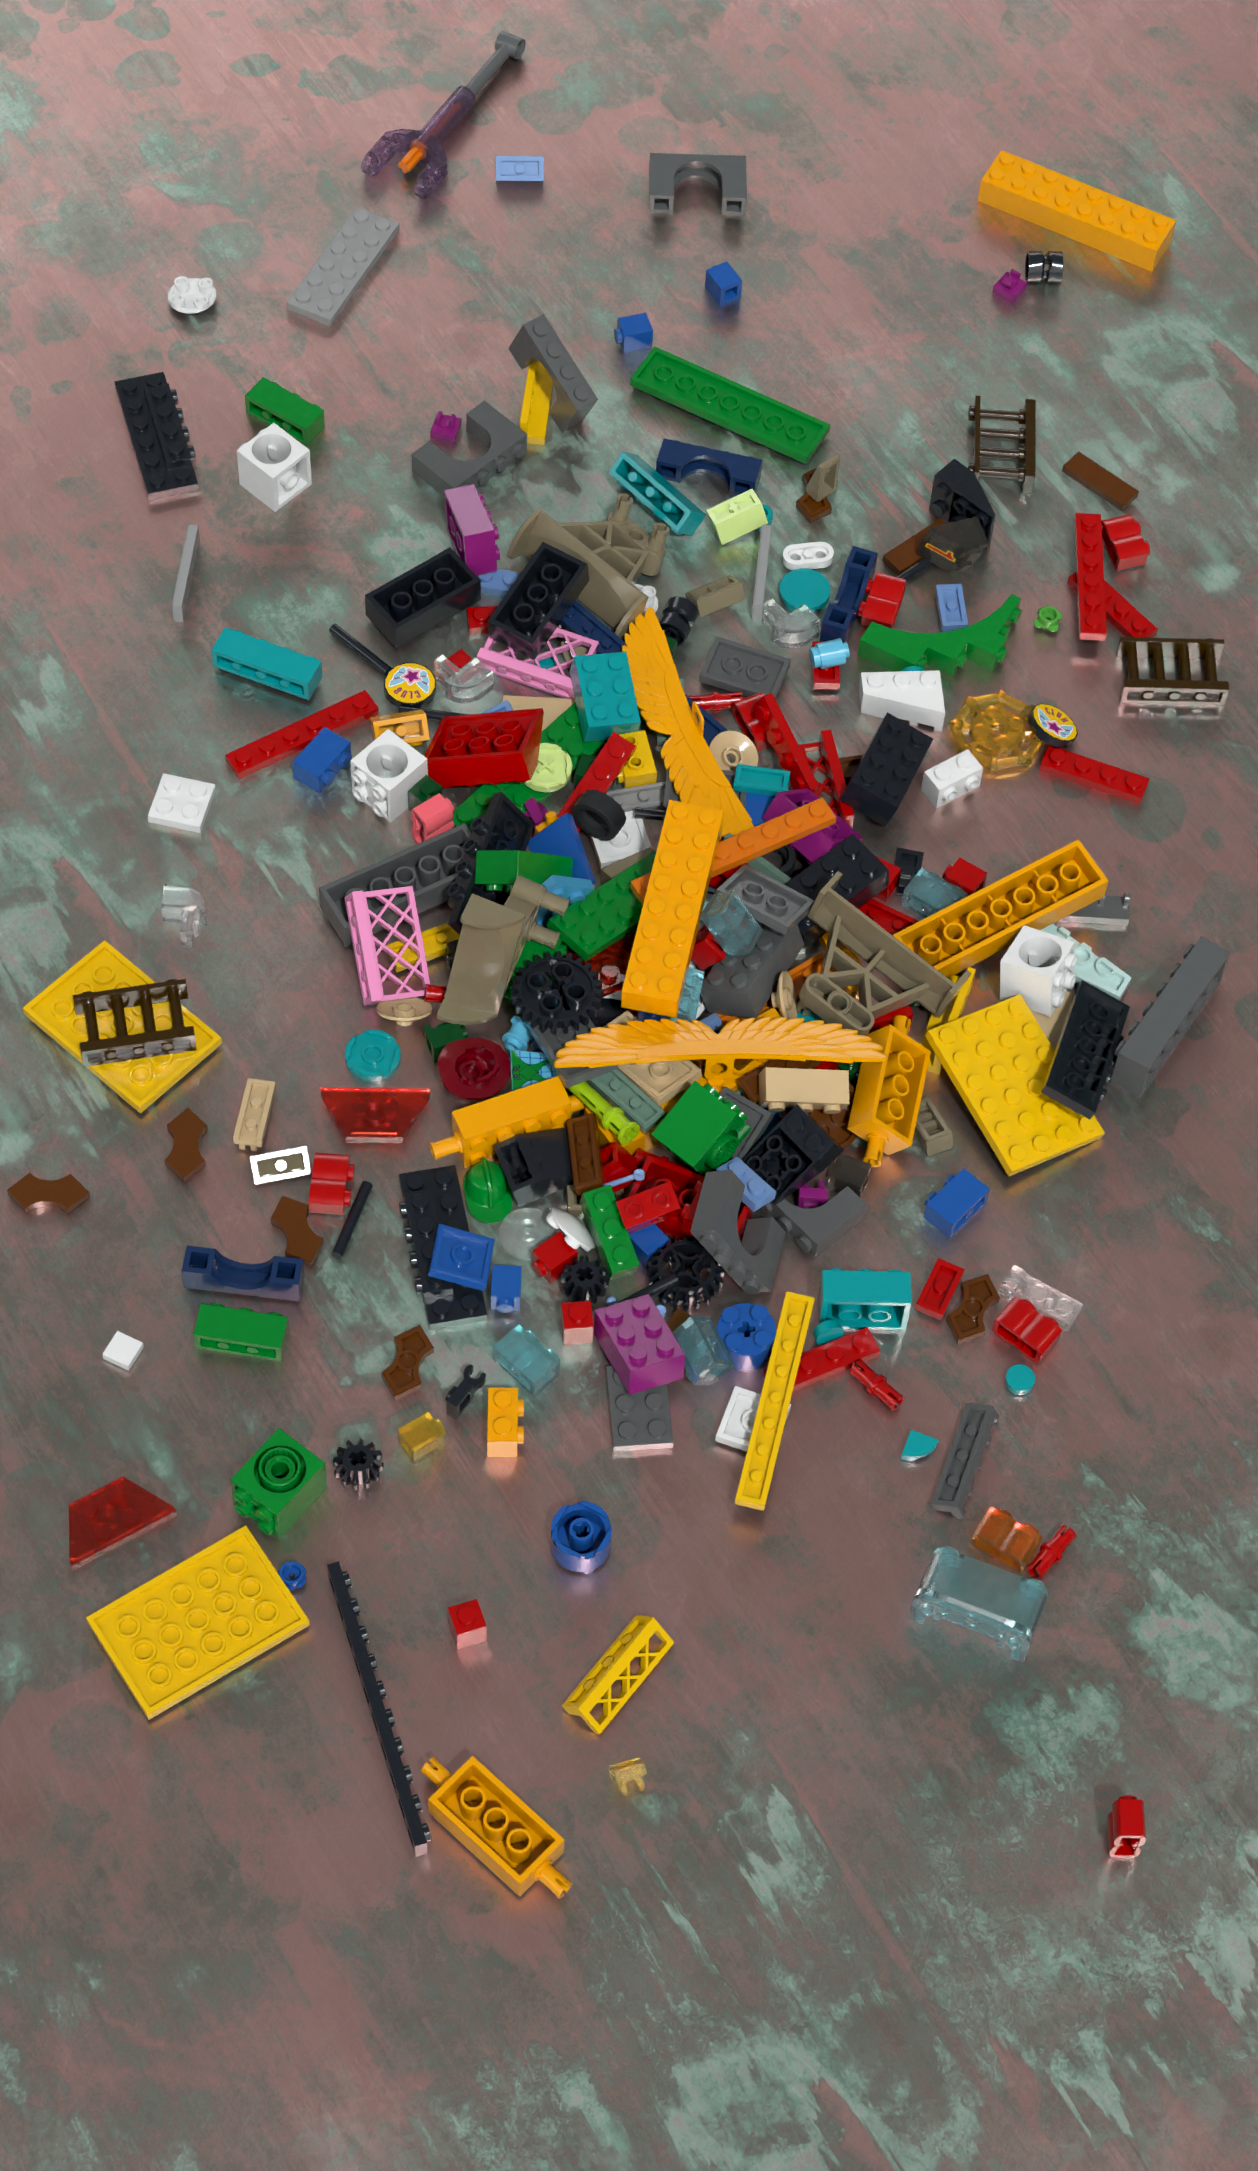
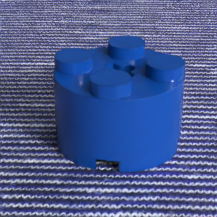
M740 1303L726 1307L722 1311V1315L718 1320L715 1339L716 1353L722 1362L724 1360L727 1364L731 1365L732 1369L742 1372L754 1371L764 1365L771 1356L776 1335L775 1322L768 1313V1309L759 1304Z
M586 1501L562 1507L555 1514L551 1524L550 1546L553 1558L564 1568L584 1574L593 1572L605 1562L610 1553L612 1527L606 1512L598 1505Z

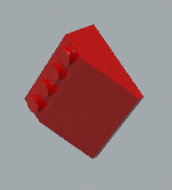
M543 708L443 717L424 755L428 759V776L440 784L443 789L452 786L466 785L472 787L477 784L491 783L496 785L502 782L516 781L521 783L531 780L538 765L544 717Z

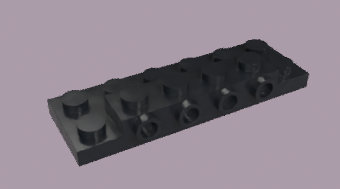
M164 372L114 381L148 500L199 491L192 461L196 460L193 445H187V442L190 441V435L187 426L182 427L181 423H184L182 408H176L175 406L179 404L176 389H170Z
M503 792L494 793L487 814L479 816L472 821L470 828L473 830L471 838L463 845L464 858L455 868V872L458 874L457 878L447 890V893L450 895L447 904L453 909L448 925L459 935L463 924L460 921L461 915L472 894L503 906L510 896V893L504 892L505 887H503V891H487L486 885L475 884L477 851H526L535 825Z
M1081 980L1074 993L1041 1093L1090 1120L1107 1092L1104 1086L1107 1085L1113 1074L1110 1069L1118 1057L1114 1053L1119 1043L1124 1040V1036L1121 1033L1130 1006Z
M451 1165L399 1174L403 1201L399 1202L400 1214L402 1219L407 1218L408 1226L404 1227L405 1239L407 1244L412 1243L413 1251L409 1252L411 1268H417L419 1277H414L416 1293L423 1296L429 1330L486 1321L487 1312L481 1290L428 1276L438 1225L443 1224L469 1232L456 1166Z

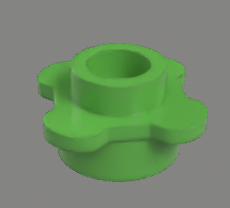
M1052 606L1039 608L1037 611L1038 618L1034 620V626L1049 630L1050 632L1058 631V622L1062 620V614Z

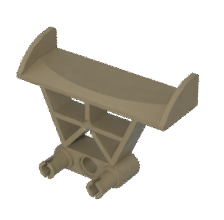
M624 493L617 496L614 510L608 514L606 521L557 523L540 508L537 509L517 532L510 545L507 557L512 560L525 555L531 559L541 543L545 542L587 563L589 582L577 599L616 630L615 634L625 642L624 635L625 633L629 634L630 622L634 623L635 618L640 613L643 615L648 596L638 589L635 583L642 573L648 576H655L659 573L666 553L664 544L670 531L669 527H666L664 523H655L652 534H648L628 517L633 498H629L630 495Z
M837 871L819 892L807 916L829 933L820 973L809 975L799 992L800 1001L796 1005L797 1012L799 1013L803 1008L802 1016H810L814 1012L828 1024H842V1029L857 1030V1035L865 1036L871 1030L874 1019L915 1001L940 1018L964 986L971 972L966 970L956 984L835 892L834 888L843 875ZM836 941H840L868 963L866 968L836 947ZM831 966L838 970L837 972H829ZM876 969L904 992L897 994L871 973ZM858 985L859 1002L840 987ZM871 997H873V998H874L875 1000H877L879 1003H877V1004H875V1005L872 1006V998H871ZM832 1005L839 1006L841 1011L834 1009Z
M519 875L504 906L472 894L461 915L460 921L463 924L445 997L437 1012V1019L452 1024L474 1025L496 1018L499 1014L503 996L527 941L533 940L554 950L559 940L560 932H555L538 925L536 918L539 908L542 907L564 916L570 899L548 892L544 885Z

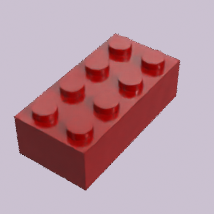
M648 1155L641 1169L645 1172V1178L642 1181L636 1180L628 1197L671 1181L683 1209L686 1203H692L694 1199L692 1193L697 1181H703L705 1177ZM742 1201L737 1217L740 1240L745 1231L747 1220L753 1214V1211ZM681 1215L655 1224L663 1233L672 1237L675 1236L682 1240L685 1234L690 1241H693L695 1238L682 1232L683 1220L680 1219Z

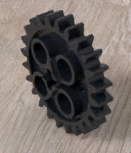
M547 951L545 959L536 954L535 963L526 960L525 968L519 967L518 975L513 976L511 995L512 1005H516V1014L522 1013L523 1022L531 1019L532 1029L537 1025H542V1033L548 1027L552 1028L553 1035H556L558 1028H562L564 1033L568 1034V1027L570 1026L578 1031L579 1022L588 1025L589 1017L595 1018L596 1010L601 1008L603 990L602 980H598V971L591 972V963L583 966V957H579L575 961L572 960V953H569L564 958L561 951L557 952L556 957H552L549 951Z

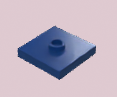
M439 1224L436 1230L428 1276L484 1291L487 1286L495 1239Z

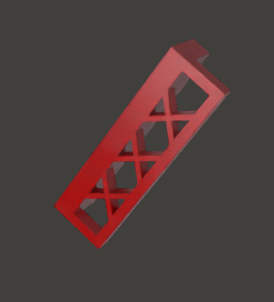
M831 729L822 730L819 742L799 744V747L809 767H812L813 775L816 771H819L827 776L823 784L817 781L819 788L814 794L819 797L824 792L831 796L833 800L828 806L853 828V808L839 800L846 788V782ZM820 751L821 758L815 762L808 758L806 753Z

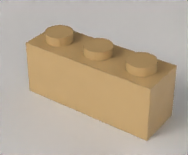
M765 1067L759 1073V1106L768 1107V1111L781 1112L785 1111V1108H794L796 1105H799L808 1113L812 1112L813 1109H823V1112L826 1114L840 1113L842 1109L849 1105V1070Z

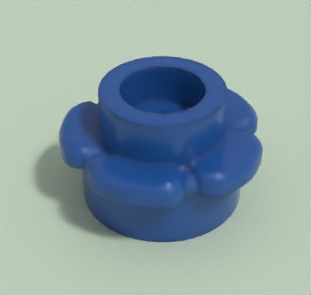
M296 1561L284 1563L277 1572L289 1591L301 1588L306 1583V1569ZM291 1574L295 1575L293 1579L289 1578Z

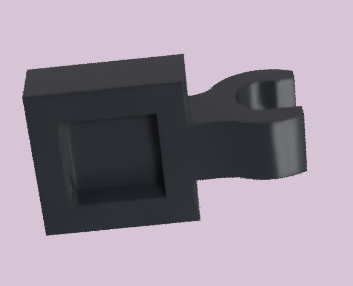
M897 847L894 865L901 868L897 895L908 896L911 878L919 880L924 852Z
M471 1364L463 1372V1381L458 1387L453 1386L445 1398L447 1402V1415L455 1420L459 1418L473 1400L474 1393L486 1382V1374L484 1372L477 1379L470 1377L473 1373V1365Z

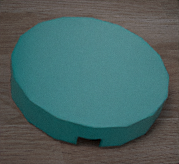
M800 568L784 575L779 586V598L790 611L798 614L815 613V610L820 608L822 610L826 607L830 600L831 586L827 578L820 572Z
M363 1031V1034L352 1037L346 1045L345 1063L348 1070L356 1078L365 1082L386 1080L400 1066V1047L395 1042V1038L384 1031Z

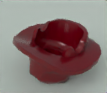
M466 1038L453 1041L442 1049L438 1058V1071L442 1084L452 1095L466 1100H481L499 1093L506 1086L510 1077L511 1064L507 1053L493 1041L483 1038Z

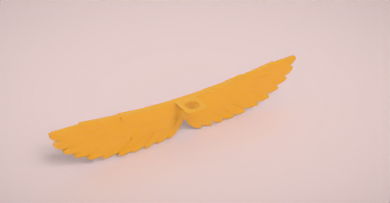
M649 607L645 611V617L640 613L635 618L634 623L630 622L629 634L625 633L624 635L626 646H622V652L627 653L637 706L642 710L640 715L647 721L646 725L651 730L671 735L661 749V758H665V769H669L670 782L674 781V790L679 794L680 801L724 810L720 840L722 837L724 839L729 833L735 836L753 828L752 819L732 789L731 784L719 767L703 737L704 718L696 701L692 702L691 711L680 683L664 630L660 626L654 609Z
M763 1017L755 1022V1018L744 1019L740 1022L739 1019H735L726 1024L717 1034L708 1025L694 1019L692 1023L682 1019H677V1022L668 1019H661L660 1022L645 1019L644 1022L627 1021V1025L608 1024V1028H591L590 1033L577 1035L576 1040L566 1042L565 1048L557 1051L556 1057L558 1059L554 1061V1067L596 1068L631 1063L645 1064L706 1059L704 1071L706 1079H729L733 1076L735 1059L816 1060L853 1063L886 1062L887 1055L881 1052L883 1049L881 1045L871 1042V1037L857 1035V1030L842 1029V1024H824V1020L804 1022V1018H791L787 1020V1017H779L770 1021V1017ZM717 1063L727 1065V1069L722 1073L711 1071V1067Z

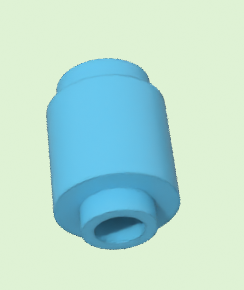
M840 638L817 643L815 647L809 648L813 667H820L821 670L846 664V658H850L847 642L843 643Z

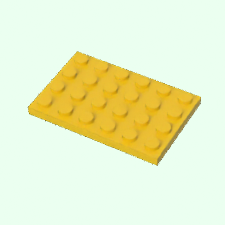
M104 940L22 1008L23 1014L83 1064L80 1042L88 1041L85 1014L76 1015L73 995L87 991L98 992L156 982ZM169 1001L152 1004L156 1031L173 1029ZM182 1004L184 1026L194 1027L197 1050L86 1067L140 1114L222 1044V1038ZM141 1006L124 1008L128 1035L145 1033ZM113 1010L96 1012L99 1038L117 1037Z
M1021 994L927 1031L926 1039L1008 1176L1098 1140L1105 1134L1094 1115L1089 1120L1041 1093L1055 1050Z
M246 1525L86 1617L87 1624L148 1720L310 1625L309 1619Z

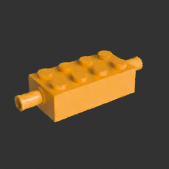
M903 1015L894 1017L893 1026L890 1024L868 1034V1037L872 1038L871 1042L883 1047L881 1052L887 1055V1061L861 1063L847 1129L868 1142L863 1162L869 1167L881 1166L883 1152L891 1155L912 1146L931 1051L908 1036L911 1019H907Z
M559 1076L452 1111V1136L430 1142V1151L434 1160L457 1152L464 1168L474 1166L482 1158L490 1160L497 1157L493 1145L519 1134L567 1127V1120L571 1119L572 1113L583 1110L587 1106L576 1095L568 1096Z
M473 1755L454 1774L447 1770L436 1757L429 1759L430 1765L427 1762L424 1764L421 1773L425 1774L439 1787L428 1799V1813L519 1897L535 1881L539 1880L558 1899L564 1896L563 1891L568 1892L573 1883L552 1866L564 1853L565 1839Z

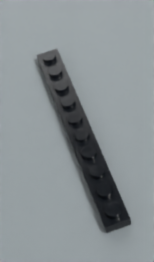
M339 1561L327 1564L328 1579L415 1857L428 1854L427 1842L432 1841L427 1823L421 1824L418 1813L423 1812L418 1794L412 1795L409 1784L413 1783V1777L409 1765L403 1766L400 1756L404 1755L403 1745L400 1737L394 1738L391 1729L396 1726L391 1708L385 1710L382 1699L387 1698L382 1680L376 1681L374 1671L378 1670L374 1653H367L365 1644L369 1643V1638L365 1625L359 1626L356 1616L361 1615L356 1597L350 1599L348 1589L352 1588L348 1571L342 1572Z

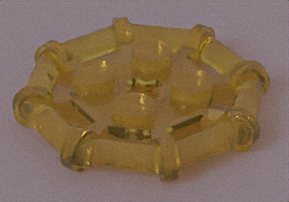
M1000 690L999 693L966 697L964 704L955 717L948 722V730L952 732L958 748L957 754L968 749L983 767L990 770V773L1018 766L1028 767L1032 764V758L1040 746L1045 743L1035 734L1036 729L1033 726L1031 727L1032 732L1025 731L1024 723L1028 721L1027 717L1034 705H1028L1007 695L1003 690ZM997 704V706H988L985 710L980 708L981 706ZM1004 705H1006V706H1008V707H1010V708H1012V709H1014V710H1016V711H1018V712H1020V713H1019L1018 715H1016V714H1014V713H1012V712H1009V711L1003 709V708H1004ZM969 714L975 717L971 724L964 722ZM993 730H1000L1003 734L995 736L993 735ZM964 734L969 735L970 738L972 736L973 742L967 743ZM1023 742L1030 743L1025 751L1020 749ZM1008 753V756H1013L998 760V758H1001L1002 754Z

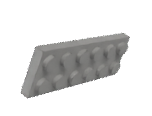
M355 207L287 301V310L331 327L398 233L399 223Z

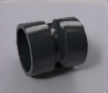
M1027 251L1025 260V281L1027 283H1040L1042 279H1045L1046 283L1062 282V251H1048L1046 255L1042 251ZM1045 264H1048L1047 271H1044Z
M674 596L667 601L658 621L665 635L676 639L677 646H681L686 642L699 611L697 606L690 600Z

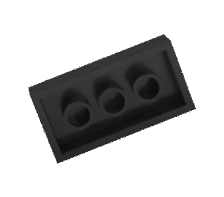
M542 542L487 621L490 638L535 660L589 582L588 564Z
M449 547L366 594V616L393 646L398 648L480 601L481 580Z
M887 712L876 729L839 800L886 827L899 808L933 738Z
M852 834L784 885L815 901L819 892L839 871L843 875L834 891L859 909L889 885V869ZM808 914L797 924L804 941V948H807L827 933L826 930L807 917Z

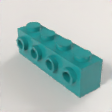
M622 451L609 471L617 479V483L621 487L631 491L638 502L648 506L652 510L651 513L658 519L664 520L669 525V529L677 535H693L706 516L702 510L639 455Z
M225 627L211 650L213 667L306 700H310L322 679V663L320 660L294 652L287 647L277 646L264 639L246 635L239 630Z

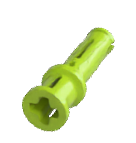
M586 1081L568 1088L570 1092L576 1095L601 1119L602 1126L606 1130H611L618 1136V1141L622 1145L629 1144L637 1137L640 1126L625 1117L624 1111L620 1107L610 1105Z

